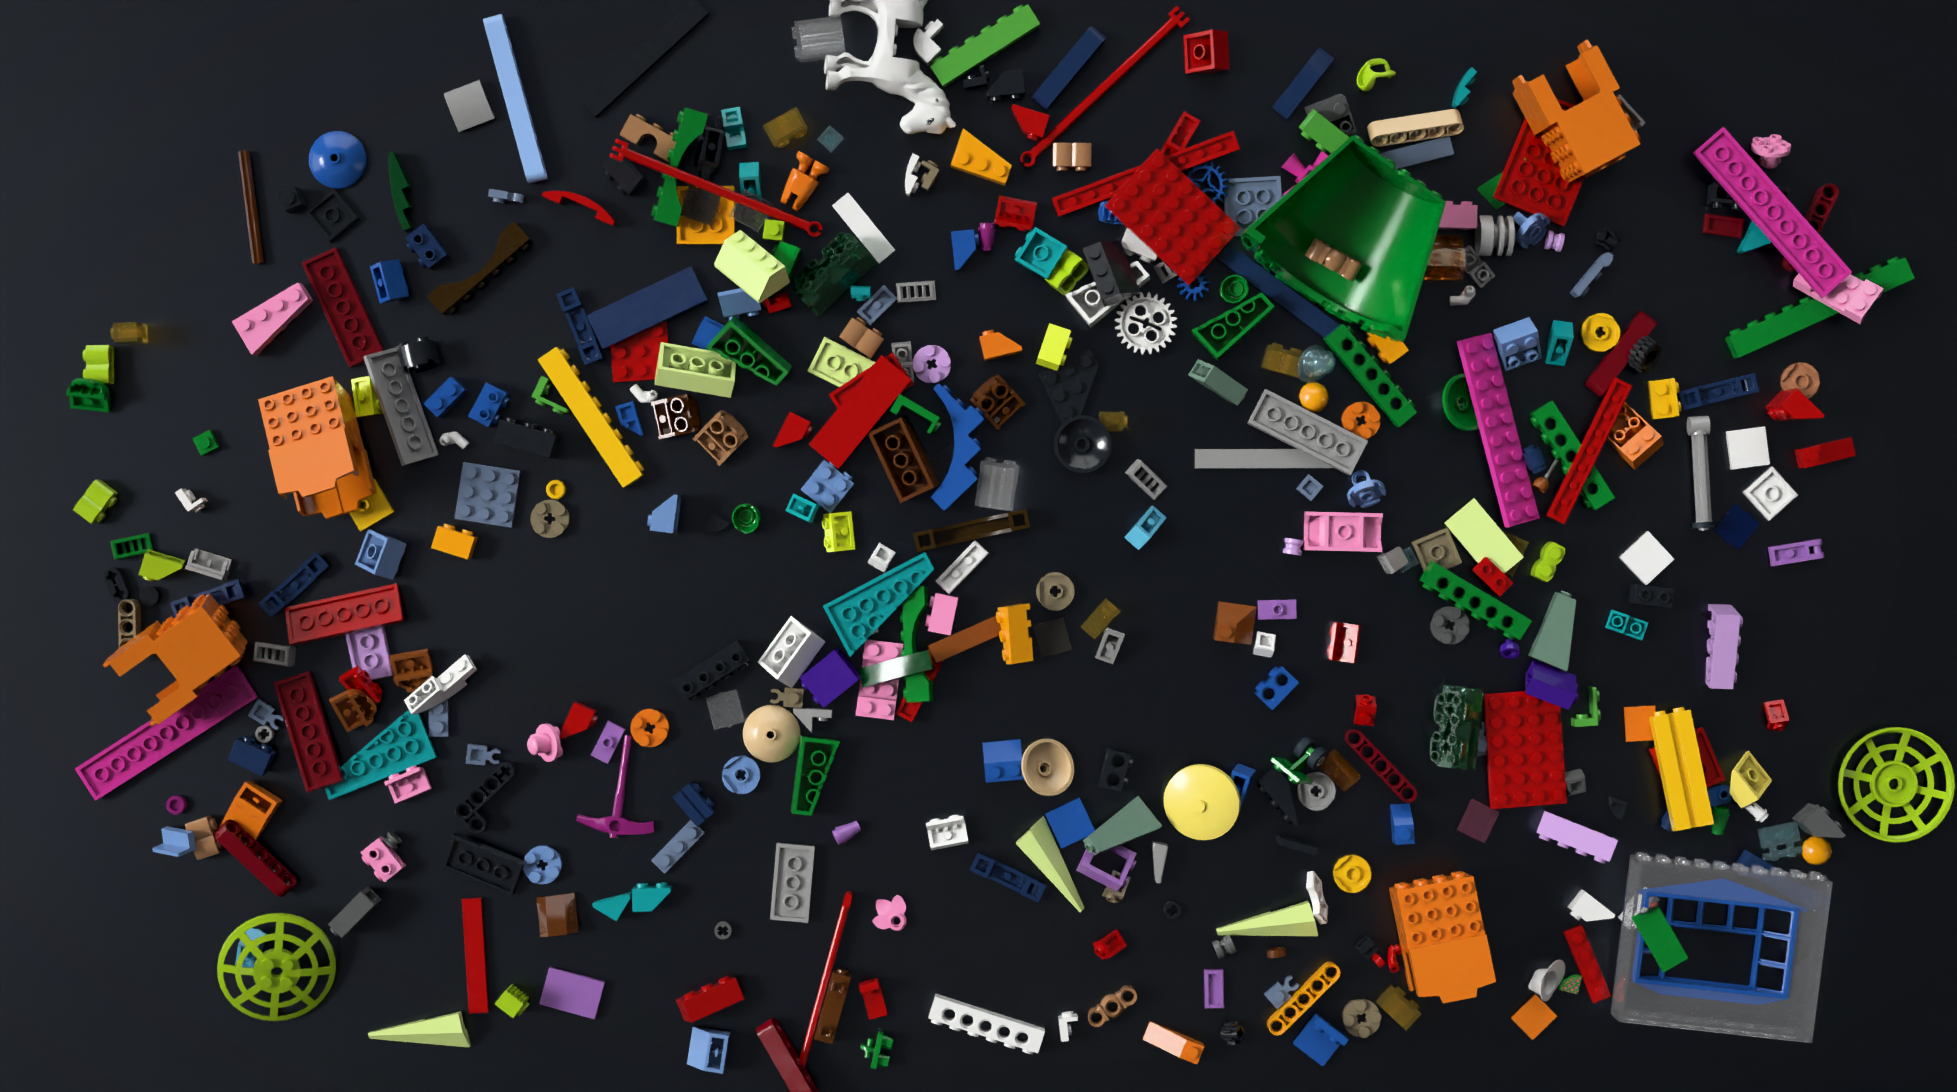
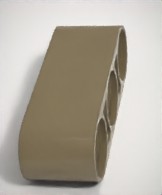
M135 599L123 600L118 605L119 647L141 633V606ZM128 603H131L133 606L131 613L126 610ZM128 622H131L133 624V630L131 632H129L126 627Z

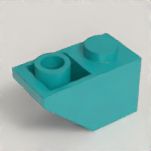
M667 882L656 883V886H648V883H637V886L632 888V911H653L671 892L672 885L668 886Z

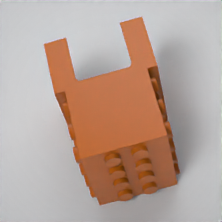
M1588 39L1577 46L1580 52L1578 59L1565 66L1583 99V102L1566 111L1562 110L1544 74L1532 81H1525L1522 75L1512 81L1515 87L1513 96L1534 135L1542 132L1543 135L1541 137L1546 146L1549 145L1552 151L1551 157L1555 163L1558 162L1561 168L1560 174L1564 180L1567 179L1568 183L1582 175L1587 178L1626 157L1625 152L1640 145L1638 132L1632 129L1629 115L1623 112L1620 98L1613 93L1620 87L1598 45L1591 46Z
M333 376L258 399L270 448L268 452L278 494L286 499V494L293 493L297 510L302 516L322 513L327 520L358 510L359 501L377 494L367 451L363 446L352 397Z
M210 593L206 596L204 594L200 595L194 600L192 606L186 605L178 611L175 618L169 617L162 625L159 621H156L119 647L103 664L104 667L111 665L120 677L151 654H157L177 679L156 694L160 701L147 710L152 717L149 723L151 726L156 723L160 724L199 695L201 689L209 683L208 681L212 676L217 678L225 672L226 666L229 664L231 667L234 666L243 656L242 654L246 649L245 646L248 641L239 631L241 629L239 624L235 620L231 621L228 617L229 612L223 605H219Z
M1463 871L1452 872L1449 876H1444L1443 874L1432 876V879L1429 880L1421 878L1413 880L1414 883L1400 882L1394 884L1395 886L1389 887L1404 970L1410 991L1416 990L1418 997L1439 996L1444 1004L1477 997V988L1496 982L1488 939L1485 934L1476 886L1472 875L1466 874Z

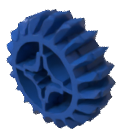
M1206 161L1203 163V166L1198 164L1196 167H1190V171L1188 169L1183 170L1186 176L1199 189L1201 186H1198V183L1202 184L1207 177L1206 186H1208V189L1205 188L1202 192L1215 194L1216 197L1211 200L1216 205V201L1220 204L1224 202L1220 196L1227 197L1228 194L1223 192V189L1229 190V186H1225L1223 183L1229 182V179H1222L1226 172L1224 171L1219 174L1220 165L1215 170L1213 168L1215 162L1212 161L1209 167ZM1206 171L1202 179L1190 177L1195 172ZM1211 174L1216 177L1219 189L1210 183Z

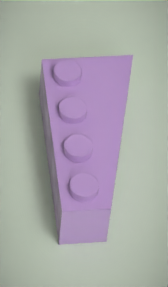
M1708 604V611L1712 612V620H1708L1707 625L1711 638L1707 640V651L1710 657L1706 658L1705 683L1711 689H1733V685L1737 681L1735 666L1739 663L1737 647L1741 644L1739 628H1742L1743 618L1732 605Z
M1544 811L1536 832L1540 834L1539 838L1549 842L1551 839L1558 841L1557 845L1566 849L1569 846L1576 848L1575 852L1583 856H1587V853L1595 856L1594 860L1603 864L1606 861L1610 862L1618 842L1616 838L1608 837L1601 832L1591 830L1547 811Z

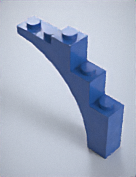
M938 383L933 389L944 403L950 415L954 429L955 444L949 471L941 486L931 498L946 512L978 481L976 478L978 473L971 466L967 468L966 465L981 452L979 447L981 443L974 436L972 438L969 436L985 420L983 418L984 413L978 407L974 409L970 406L965 411L964 408L966 406L958 398L955 400L951 396L952 391L945 384L941 386Z

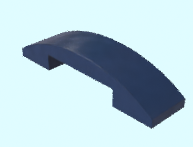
M1319 47L1273 105L1272 109L1287 120L1334 58Z
M575 287L556 294L571 327L585 366L603 359L596 336Z
M1752 373L1683 390L1678 394L1682 410H1687L1759 392L1756 375Z
M315 552L296 572L258 604L271 618L274 617L304 592L329 565Z
M240 579L170 602L174 616L176 617L178 611L186 605L192 606L194 600L202 594L206 596L210 593L217 603L223 606L245 598Z
M977 853L970 867V871L1000 883L1038 903L1047 886L1019 870L980 853Z

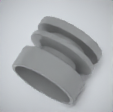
M1479 215L1477 217V229H1475V251L1477 256H1491L1493 247H1495L1497 256H1502V253L1505 256L1512 255L1516 234L1512 216H1506L1505 220L1503 216H1498L1496 224H1494L1493 217L1490 215Z

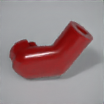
M1399 944L1390 945L1388 948L1387 963L1390 971L1393 973L1399 971L1396 955L1401 954Z

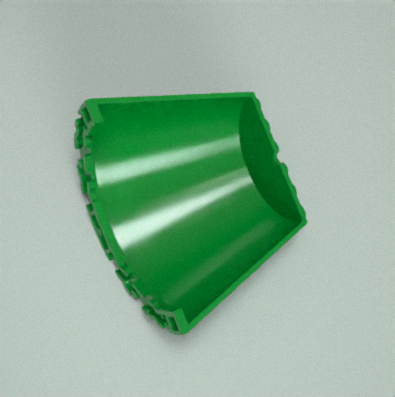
M1354 135L1350 136L1248 226L1241 235V241H1243L1242 244L1246 250L1250 251L1252 249L1255 252L1254 259L1263 265L1267 271L1272 270L1276 273L1275 277L1315 305L1319 303L1320 306L1325 307L1324 310L1335 315L1346 323H1359L1362 325L1361 330L1370 334H1375L1384 339L1388 336L1391 341L1403 342L1408 332L1446 201L1441 199L1442 196L1438 192L1427 189V185L1424 182L1410 177L1411 173L1407 170H1398L1393 160L1382 157L1379 150L1372 146L1368 147L1364 144V140L1361 137ZM1314 238L1325 242L1331 248H1336L1363 264L1354 281L1344 278L1337 272L1305 256Z

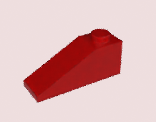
M1852 437L1795 450L1798 468H1808L1856 456Z

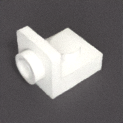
M181 488L175 492L188 512L194 511L197 513L205 508L204 504L208 502L206 498H200L195 502L196 498L190 490Z
M1073 1011L1062 1012V1015L1058 1016L1061 1042L1069 1041L1068 1035H1072L1071 1024H1067V1022L1078 1021V1015L1073 1014Z

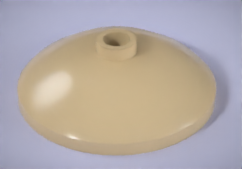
M777 705L762 706L753 711L744 724V744L747 750L761 761H782L788 758L799 744L800 727L798 721L784 707ZM769 731H772L774 733L773 738H769L767 736V733Z
M1040 739L1030 744L1023 754L1021 762L1022 774L1027 785L1033 791L1043 796H1055L1064 792L1069 787L1074 776V763L1071 754L1063 744L1053 739Z

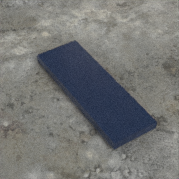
M689 267L587 315L604 351L704 304L708 300L692 267Z

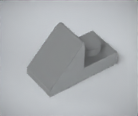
M1400 546L1377 556L1387 574H1393L1408 563Z
M1106 628L1095 658L1113 664L1125 634Z
M793 708V713L812 732L813 717H817V721H828V718H832L833 709Z

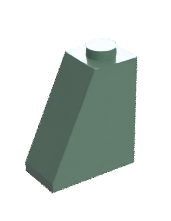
M1199 359L1188 374L1197 382L1237 406L1244 400L1248 391L1247 388L1214 365Z

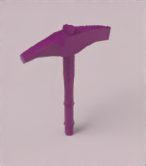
M631 735L624 736L612 816L596 818L578 814L576 819L577 822L610 833L609 837L619 838V835H638L654 832V821L634 822L622 817L632 741Z

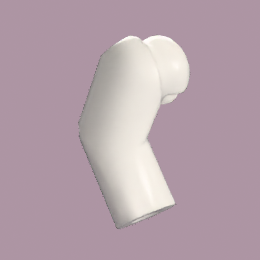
M1468 285L1460 296H1449V305H1468L1475 296V288Z
M637 384L629 389L641 403H650L657 400L658 393L655 390L643 391Z
M455 431L444 433L439 439L440 444L443 446L457 444L464 450L469 445V442Z

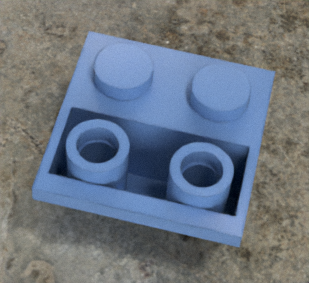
M1530 317L1493 330L1495 344L1505 371L1542 358L1538 330Z
M693 1026L687 1065L703 1071L723 1074L731 1032Z

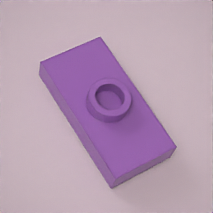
M1296 599L1257 600L1258 620L1297 619Z
M608 721L591 756L608 764L626 729Z

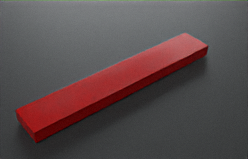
M482 897L463 898L462 911L469 1014L488 1013L489 1002Z

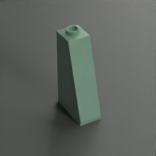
M1565 591L1554 593L1528 653V656L1563 671H1567L1569 666L1576 600L1571 598L1572 594Z
M1137 796L1087 836L1083 842L1087 851L1095 856L1153 833L1162 825L1140 797Z

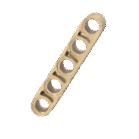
M1456 109L1374 121L1367 126L1371 144L1375 147L1457 135L1464 130V125L1460 112Z

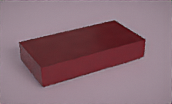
M1705 214L1702 233L1741 239L1745 219Z

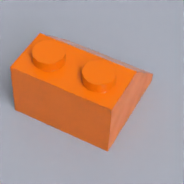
M994 330L982 332L983 336H979L984 361L1022 352V346L999 332L994 333Z

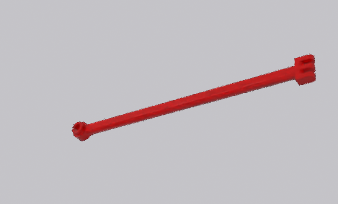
M1177 5L1168 14L1171 19L1035 147L1021 155V164L1025 162V157L1031 158V162L1025 163L1024 167H1032L1035 159L1176 26L1181 29L1191 20L1189 17H1186L1183 22L1180 20L1185 15L1183 11L1178 16L1175 14L1179 11L1180 7Z
M615 139V143L622 146L621 148L612 147V150L619 152L618 156L610 153L609 157L620 162H622L623 158L629 159L803 229L810 236L817 237L821 234L818 231L815 233L811 231V226L813 225L817 227V230H822V225L817 221H806L627 148L629 143Z
M850 891L846 892L801 1051L800 1060L804 1067L806 1066L852 901L853 893Z

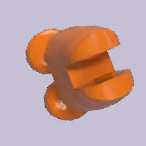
M800 151L796 155L799 160L798 169H792L781 197V202L786 205L793 193L798 195L792 207L796 211L806 203L817 188L819 182L816 179L818 176L827 174L830 168L815 160L810 174L806 175L805 173L814 159Z

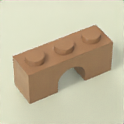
M630 114L619 135L639 146L643 138L647 136L655 137L657 147L654 154L669 162L667 154L669 148L673 149L675 142L672 141L673 133L670 132L668 135L662 132L664 128L655 123L651 126L646 123L647 119L641 115L636 114V116Z

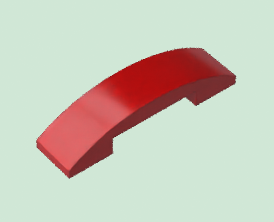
M547 191L542 193V197L560 205L563 204L566 198L597 211L595 216L597 220L614 227L617 224L607 211L584 196L566 191Z

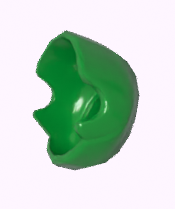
M1231 275L1221 283L1220 295L1226 302L1238 304L1248 297L1249 283L1243 276Z
M741 504L732 513V522L735 528L744 532V534L754 532L760 525V512L753 505Z

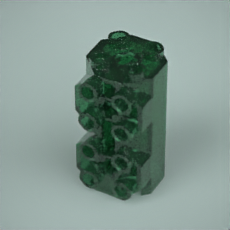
M841 232L837 234L822 249V260H810L794 276L795 288L792 290L818 318L877 263L875 258L851 233L845 234Z
M1444 685L1443 692L1436 696L1433 715L1435 722L1439 724V730L1432 734L1429 750L1430 759L1435 762L1436 766L1475 770L1484 695L1483 689Z

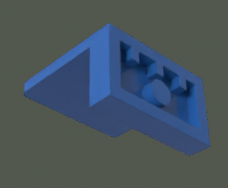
M1315 1013L1293 1041V1044L1321 1066H1324L1340 1044L1345 1046L1348 1038Z

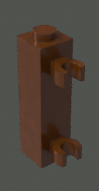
M838 968L837 971L833 970L816 1029L815 1040L833 1044L852 976L848 974L849 971Z

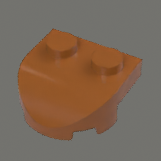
M428 648L390 655L389 659L394 673V682L398 687L401 686L406 689L407 692L413 693L433 674V665Z
M349 689L329 699L330 704L347 732L363 724L367 727L373 722V717L377 712L374 700L366 692L359 689Z

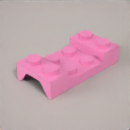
M1799 273L1793 281V287L1858 324L1863 322L1868 310L1876 299L1881 297L1883 292L1882 287L1867 279L1862 281L1851 274L1823 298L1819 297Z
M1304 512L1303 550L1382 552L1381 524L1383 513Z
M867 639L864 645L862 668L902 657L904 643ZM860 679L856 716L894 720L899 679L863 688Z

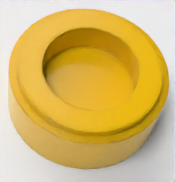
M560 480L550 481L546 487L547 495L552 499L562 498L566 493L565 484Z

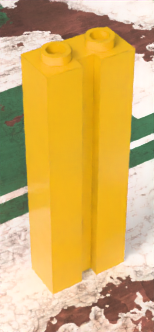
M1684 707L1673 709V713L1666 714L1665 710L1653 712L1654 716L1649 717L1672 831L1714 824L1691 710H1685Z

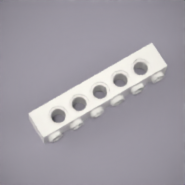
M935 994L928 1019H931V1022L934 1024L942 1025L944 1023L950 1025L949 1028L955 1031L963 1029L968 1031L967 1034L971 1036H985L986 1040L997 1043V1041H1000L1006 1047L1015 1049L1016 1046L1022 1048L1023 1052L1032 1055L1034 1052H1039L1045 1034V1028L939 994ZM951 1009L955 1012V1015L952 1018H947L944 1012ZM964 1016H972L973 1021L970 1024L964 1023L962 1020ZM989 1021L992 1026L985 1030L981 1027V1023ZM1007 1027L1010 1032L1007 1035H1001L999 1029ZM1019 1033H1026L1028 1038L1025 1041H1020L1017 1036Z

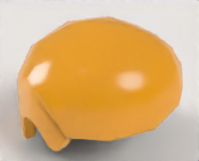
M1309 382L1300 390L1299 400L1304 409L1312 413L1320 412L1327 405L1328 392L1324 385L1317 382Z
M1811 836L1803 842L1801 848L1803 858L1808 863L1814 865H1821L1827 862L1832 853L1831 845L1824 837Z

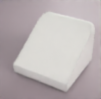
M879 543L868 563L885 572L896 552Z
M1257 631L1253 654L1272 657L1276 635Z

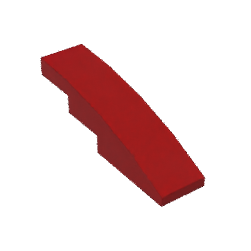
M1184 111L1160 152L1166 156L1185 149L1200 120Z

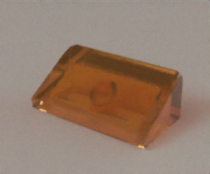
M1336 749L1328 753L1326 760L1320 766L1344 792L1355 784L1360 777V774Z

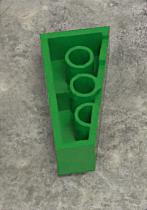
M1260 293L1237 307L1224 312V314L1192 329V334L1219 361L1275 310V306L1263 293Z
M800 735L791 805L792 814L812 815L835 752L839 746V740Z

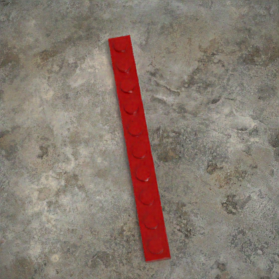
M1234 131L1166 155V157L1182 171L1239 150L1240 147ZM1140 166L1052 198L1058 217L1112 197Z

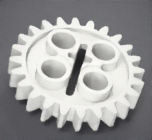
M1140 292L1138 299L1136 296H1132V302L1129 299L1125 300L1127 306L1120 305L1123 312H1116L1121 317L1115 319V322L1120 323L1115 329L1121 331L1117 337L1123 336L1124 339L1121 341V344L1127 342V349L1133 346L1134 353L1140 349L1141 355L1144 354L1145 350H1148L1150 355L1153 348L1156 352H1159V345L1165 348L1164 341L1171 342L1168 336L1175 335L1171 329L1177 328V325L1172 324V321H1175L1177 318L1171 317L1174 310H1168L1170 303L1163 304L1165 298L1159 301L1157 300L1158 294L1151 298L1150 292H1148L1146 297ZM1137 306L1144 307L1145 315H1136L1135 308ZM1155 313L1162 314L1163 321L1161 323L1154 322L1153 315ZM1130 316L1141 321L1148 319L1149 324L1161 327L1162 330L1159 331L1150 326L1143 328L1142 323L1131 320ZM1136 324L1139 329L1138 333L1131 334L1128 331V326ZM1148 331L1156 333L1154 341H1149L1146 338Z

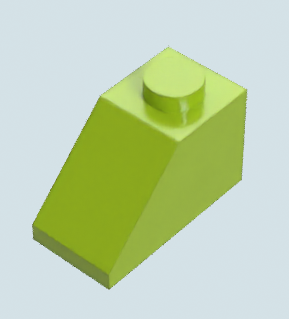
M148 549L144 554L139 575L148 581L160 580L181 569L185 565L186 560Z

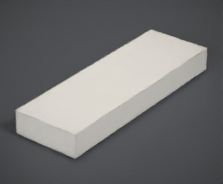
M975 540L946 569L936 582L950 594L989 553Z

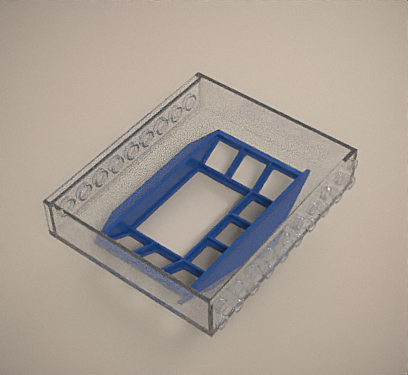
M1637 852L1636 855L1630 854L1611 1014L1619 1022L1812 1043L1833 882L1828 880L1827 876L1815 871H1809V874H1806L1797 869H1790V872H1787L1778 867H1771V870H1768L1760 865H1752L1749 868L1741 863H1732L1731 866L1722 861L1708 863L1704 859L1697 858L1694 861H1689L1687 858L1680 856L1670 859L1667 858L1668 856L1656 854V857L1648 856V853ZM1650 897H1667L1665 918L1670 927L1676 926L1755 935L1750 984L1741 985L1665 976V972L1663 973L1660 967L1658 975H1640L1642 955L1652 953L1648 947H1644V939L1631 917L1648 908ZM1675 898L1698 901L1695 922L1672 920ZM1705 902L1729 904L1726 925L1703 923ZM1736 905L1759 908L1756 929L1733 927ZM1766 908L1791 913L1789 934L1763 929ZM1762 937L1781 939L1788 942L1785 963L1760 958ZM1759 965L1784 969L1782 991L1756 986Z

